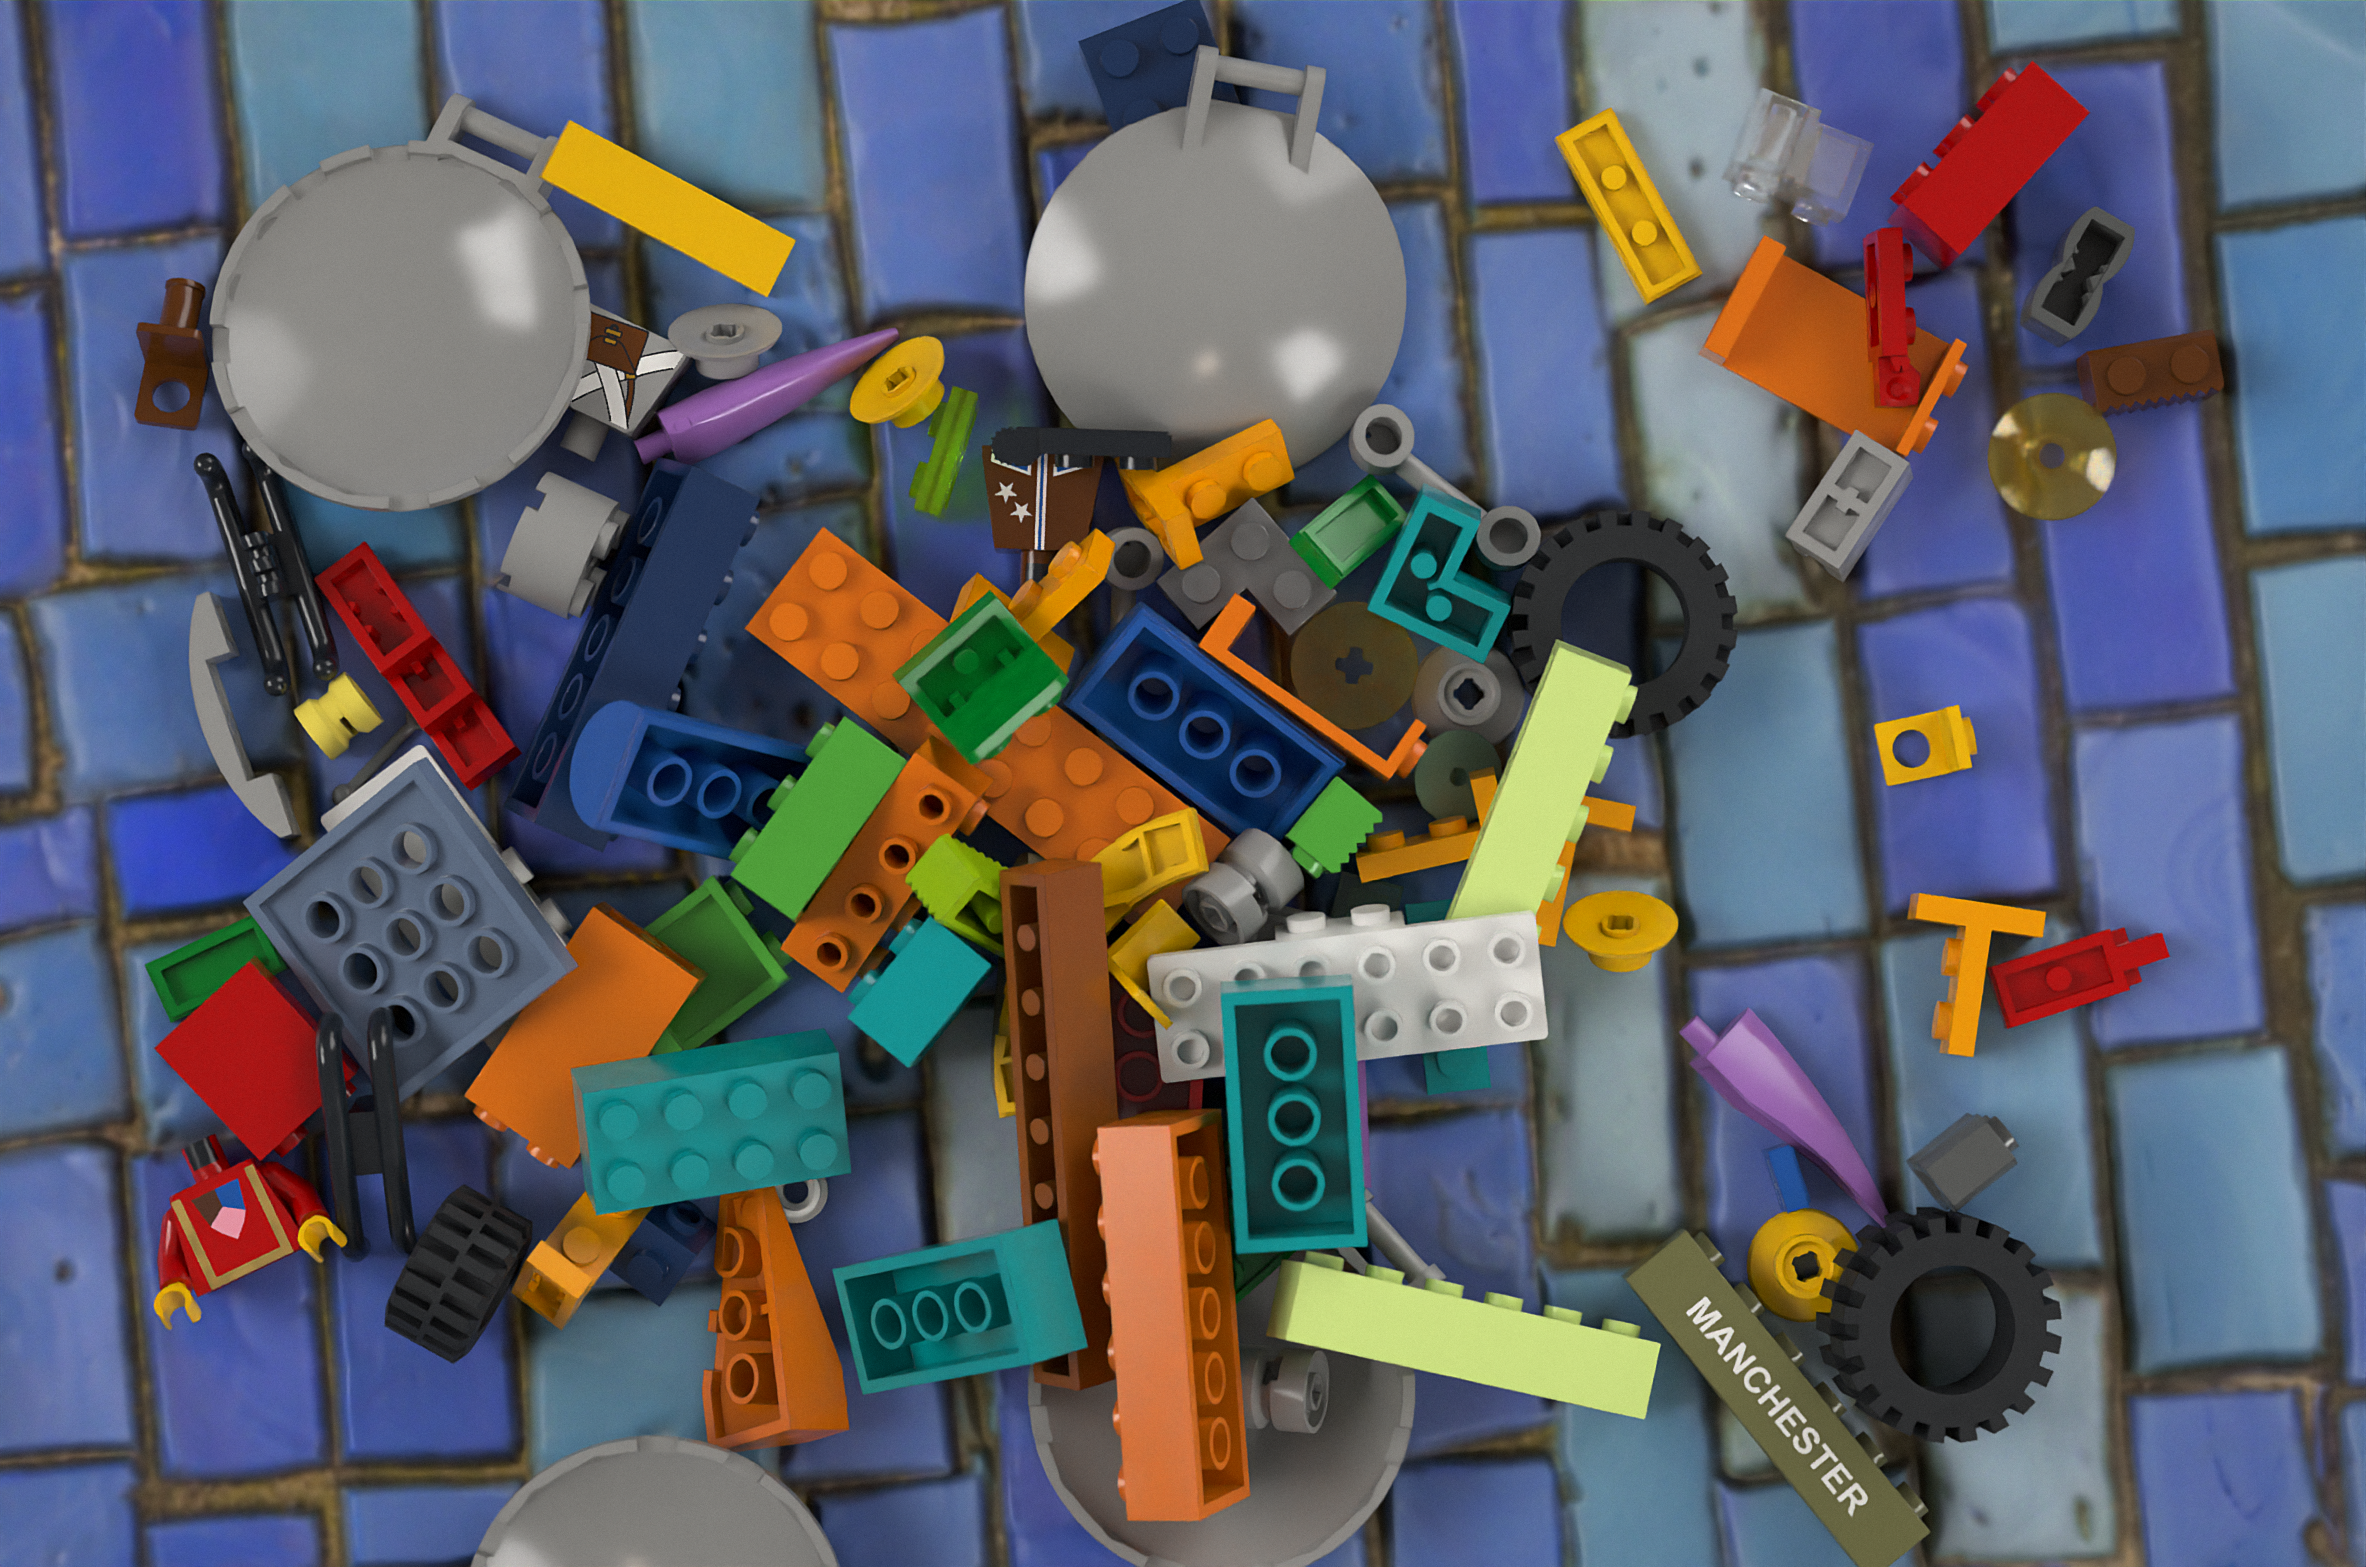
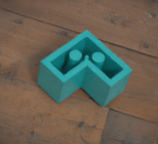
M1423 483L1369 594L1367 610L1484 664L1511 609V593L1458 569L1481 523V510Z

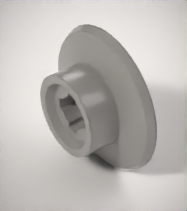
M716 304L700 307L679 316L668 328V339L677 351L695 359L696 369L700 374L713 379H735L749 375L758 368L759 354L770 349L778 341L782 333V323L775 314L757 306Z
M1440 645L1431 651L1418 666L1412 680L1410 697L1414 717L1427 726L1423 732L1431 740L1445 731L1464 729L1482 735L1493 746H1496L1508 737L1516 727L1523 711L1525 693L1519 670H1515L1512 659L1498 647L1492 645L1484 664H1481ZM1464 680L1473 681V685L1479 691H1483V699H1480L1478 704L1473 706L1471 710L1464 709V705L1458 699H1454L1453 692L1464 683Z

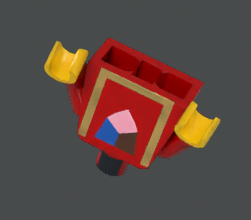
M216 1134L210 1135L181 1149L196 1184L170 1196L171 1208L162 1217L157 1256L160 1292L154 1300V1309L168 1330L172 1329L171 1315L179 1307L185 1306L186 1313L192 1323L198 1322L202 1312L191 1295L192 1289H194L197 1297L210 1294L302 1249L317 1262L321 1263L324 1261L319 1253L321 1241L330 1236L342 1248L347 1243V1237L330 1221V1216L315 1186L311 1182L278 1161L264 1163L263 1160L260 1161L257 1157L247 1159L231 1167Z

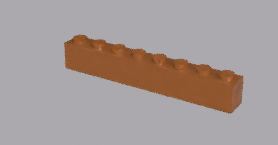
M1053 858L999 870L1023 1226L1057 1219L1088 1345L1087 1348L1033 1363L1034 1382L1081 1391L1116 1380V1372L1112 1370L1108 1360V1343L1113 1330L1111 1307L1107 1305L1103 1295V1278L1108 1265L1106 1241L1101 1238L1098 1230V1212L1103 1200L1101 1176L1096 1173L1093 1165V1146L1098 1138L1097 1127L1118 1121L1101 863Z

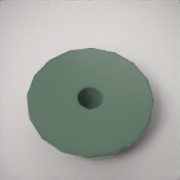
M1464 729L1445 731L1428 742L1427 745L1429 746L1416 763L1414 770L1415 793L1422 807L1435 819L1439 820L1464 815L1466 821L1471 822L1478 818L1469 772L1494 767L1497 784H1499L1502 777L1501 761L1494 746L1482 735Z

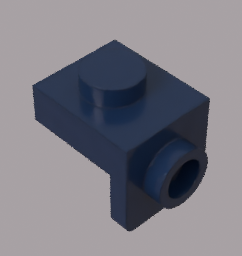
M687 1200L656 1205L642 1220L609 1270L660 1307L701 1250L717 1231V1225L707 1218L698 1206Z

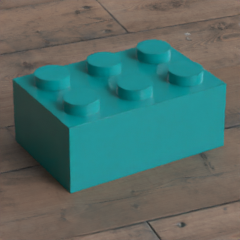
M931 915L924 923L912 918L889 946V949L897 957L884 973L879 969H871L847 998L856 1006L847 1018L907 1067L919 1064L997 968V965L956 932L934 921V917Z

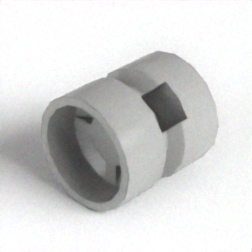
M1247 828L1219 854L1218 862L1208 864L1210 872L1197 875L1182 889V900L1193 921L1215 942L1222 946L1245 944L1267 923L1268 915L1278 913L1303 889L1304 878L1300 867L1280 842L1259 829Z
M1239 1343L1245 1428H1265L1271 1420L1278 1431L1317 1433L1326 1414L1329 1396V1367L1323 1351L1286 1347L1282 1348L1276 1356L1270 1346Z

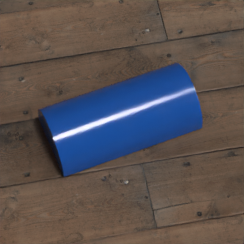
M1139 602L1116 624L1087 661L1069 689L1064 705L1237 836L1247 828H1256L1268 833L1280 842L1346 765V757L1262 692L1199 648V644L1144 602Z
M619 700L599 709L581 732L571 762L570 791L576 812L582 821L592 829L732 861L729 859V856L747 830L753 827L761 833L774 815L775 811L769 808L767 803L788 774L799 780L813 759L805 754L808 746L630 701Z

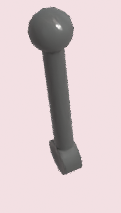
M409 710L406 712L405 724L348 784H340L335 787L332 792V801L335 805H338L362 787L415 730H422Z

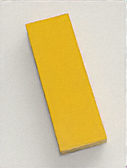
M1611 107L1555 137L1554 142L1645 306L1699 278L1703 274Z

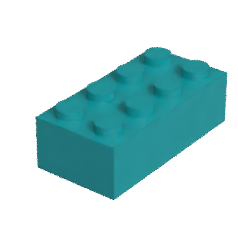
M1352 974L1221 982L1220 995L1236 1254L1368 1246Z
M825 1028L571 1068L584 1185L596 1215L851 1173L839 1052Z
M1057 1219L895 1252L832 1269L862 1395L1029 1365L1088 1347Z

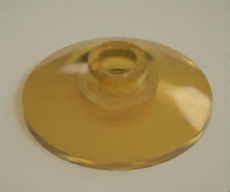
M2063 393L2033 395L2012 406L1995 426L1988 447V468L1998 493L2015 510L2040 520L2055 521L2068 519L2091 508L2101 499L2110 486L2117 462L2114 436L2103 416L2084 400ZM2055 443L2062 447L2064 459L2060 465L2047 467L2041 463L2039 452L2046 444Z

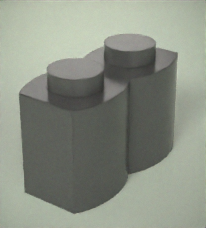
M2097 206L2086 211L2063 233L2054 250L2052 269L2040 278L2027 294L2021 309L2020 326L2058 348L2081 333L2092 321L2099 308L2103 284L2115 276L2126 263L2133 247L2135 228Z
M1966 1113L1907 1159L1906 1162L1942 1208L1945 1210L1950 1208L1953 1212H1957L2017 1165V1161L2011 1152L2018 1148L2019 1145L1996 1116L1990 1119L1987 1115L1981 1117L1978 1114L1972 1116Z

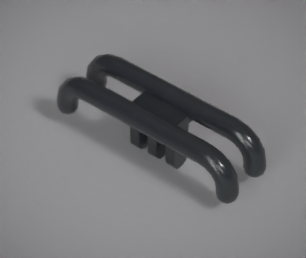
M245 441L242 453L249 461L255 475L274 534L267 531H258L247 535L231 483L220 460L215 455L208 452L201 453L195 458L193 466L196 474L200 476L211 503L265 675L264 689L269 695L279 697L286 694L289 690L291 675L269 603L294 596L313 656L312 671L315 677L319 680L330 681L338 674L340 663L334 637L317 584L314 580L313 571L283 478L273 471Z
M386 1007L374 1009L368 1019L367 1050L373 1095H364L356 1098L351 1110H348L342 1061L341 1034L344 1025L343 1019L336 1012H326L320 1016L316 1026V1061L336 1226L347 1237V1243L341 1248V1251L345 1258L351 1262H359L365 1259L371 1248L370 1242L363 1232L356 1176L382 1173L390 1237L393 1248L399 1256L410 1257L420 1239V1235L415 1232L394 1060L393 1026L395 1017L393 1012Z

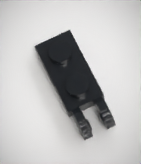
M1011 426L1008 429L1001 428V431L995 432V437L991 438L992 444L989 445L992 447V452L990 453L995 455L994 459L1000 460V464L1007 463L1008 466L1012 465V463L1015 466H1030L1042 454H1055V467L1093 468L1094 456H1119V469L1158 470V458L1172 457L1173 435H1169V431L1016 427L1014 429Z

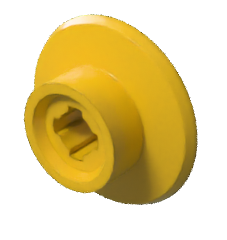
M930 336L916 337L900 343L883 354L867 369L855 386L850 399V412L856 420L869 424L890 420L898 428L914 426L927 418L940 404L945 391L944 385L938 379L945 358L941 342Z
M1615 890L1591 894L1573 903L1563 916V927L1570 940L1576 946L1588 952V957L1595 966L1611 972H1630L1647 965L1652 958V953L1662 949L1671 941L1678 929V918L1668 904L1656 897L1640 892Z
M1802 1208L1790 1213L1781 1212L1773 1216L1757 1231L1748 1250L1747 1275L1752 1291L1767 1310L1780 1318L1800 1323L1816 1322V1312L1830 1313L1832 1300L1819 1295L1823 1280L1827 1278L1838 1283L1844 1269L1832 1261L1842 1247L1856 1253L1859 1248L1855 1238L1840 1220L1821 1210ZM1812 1251L1819 1271L1816 1276L1811 1275L1810 1277L1803 1278L1802 1281L1798 1280V1275L1795 1271V1266L1792 1265V1261L1795 1256L1800 1257Z

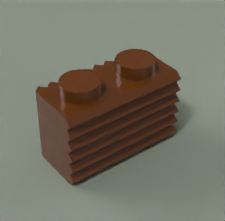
M2213 329L2086 351V353L2076 359L2085 414L2092 420L2101 415L2107 418L2113 413L2119 416L2125 411L2131 414L2137 409L2142 411L2149 407L2157 409L2163 404L2169 407L2175 402L2181 405L2188 400L2191 402H2195L2200 398L2207 400L2219 393L2224 386Z

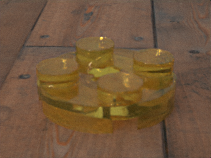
M1366 602L1339 603L1317 614L1300 631L1291 654V680L1299 700L1338 728L1344 730L1369 729L1391 719L1410 698L1418 676L1417 650L1406 629L1367 610L1368 603ZM1350 648L1363 650V661L1372 663L1371 675H1360L1357 684L1346 683L1345 672L1335 668L1336 659L1347 658Z

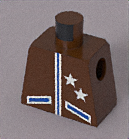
M982 445V459L996 553L1021 554L1020 588L1030 579L1039 583L1049 573L1050 563L1063 546L1070 541L1079 545L1090 534L1105 465V456H1094L1093 468L1055 467V454H1042L1030 466H1015L1014 463L1008 466L1007 463L1000 464V460L994 459L995 455L990 453L992 452L991 446Z

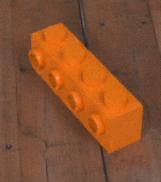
M931 735L914 752L780 949L840 993H843L857 977L863 979L871 969L878 970L889 954V951L880 945L891 929L900 933L923 905L921 901L914 897L916 893L911 891L912 887L905 884L907 874L940 835L948 833L954 839L959 831L968 837L973 833L991 807L982 798L995 780L974 764L970 765L963 756L934 735Z

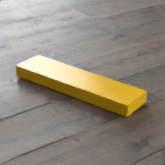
M571 120L567 121L538 177L763 297H768L796 242L793 238Z

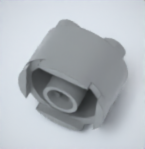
M548 471L535 489L545 494L539 509L526 506L517 524L500 572L506 575L497 582V589L567 620L573 615L581 618L587 606L592 607L607 574L606 571L598 568L601 560L606 559L611 548H618L630 522L631 515L620 510V502Z

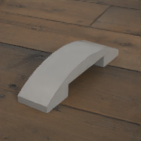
M209 591L196 596L189 634L190 680L195 708L203 734L220 771L247 809L264 826L280 838L290 840L302 836L282 776L274 773L258 778L254 776L216 665L238 657L240 654L220 596Z

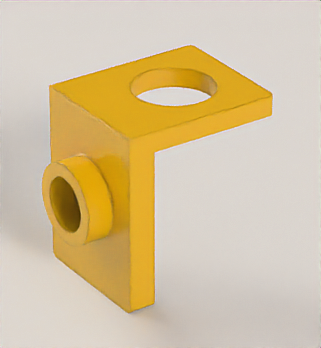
M1959 705L1877 723L1873 726L1887 786L1972 768L1970 755L1977 754L1976 738L1969 717H1961ZM1903 731H1917L1923 734L1929 743L1928 758L1918 767H1905L1894 757V740Z
M1159 899L1107 949L1108 970L1166 1030L1174 1023L1146 993L1150 989L1147 959L1152 954L1190 950L1200 941V936L1163 899Z

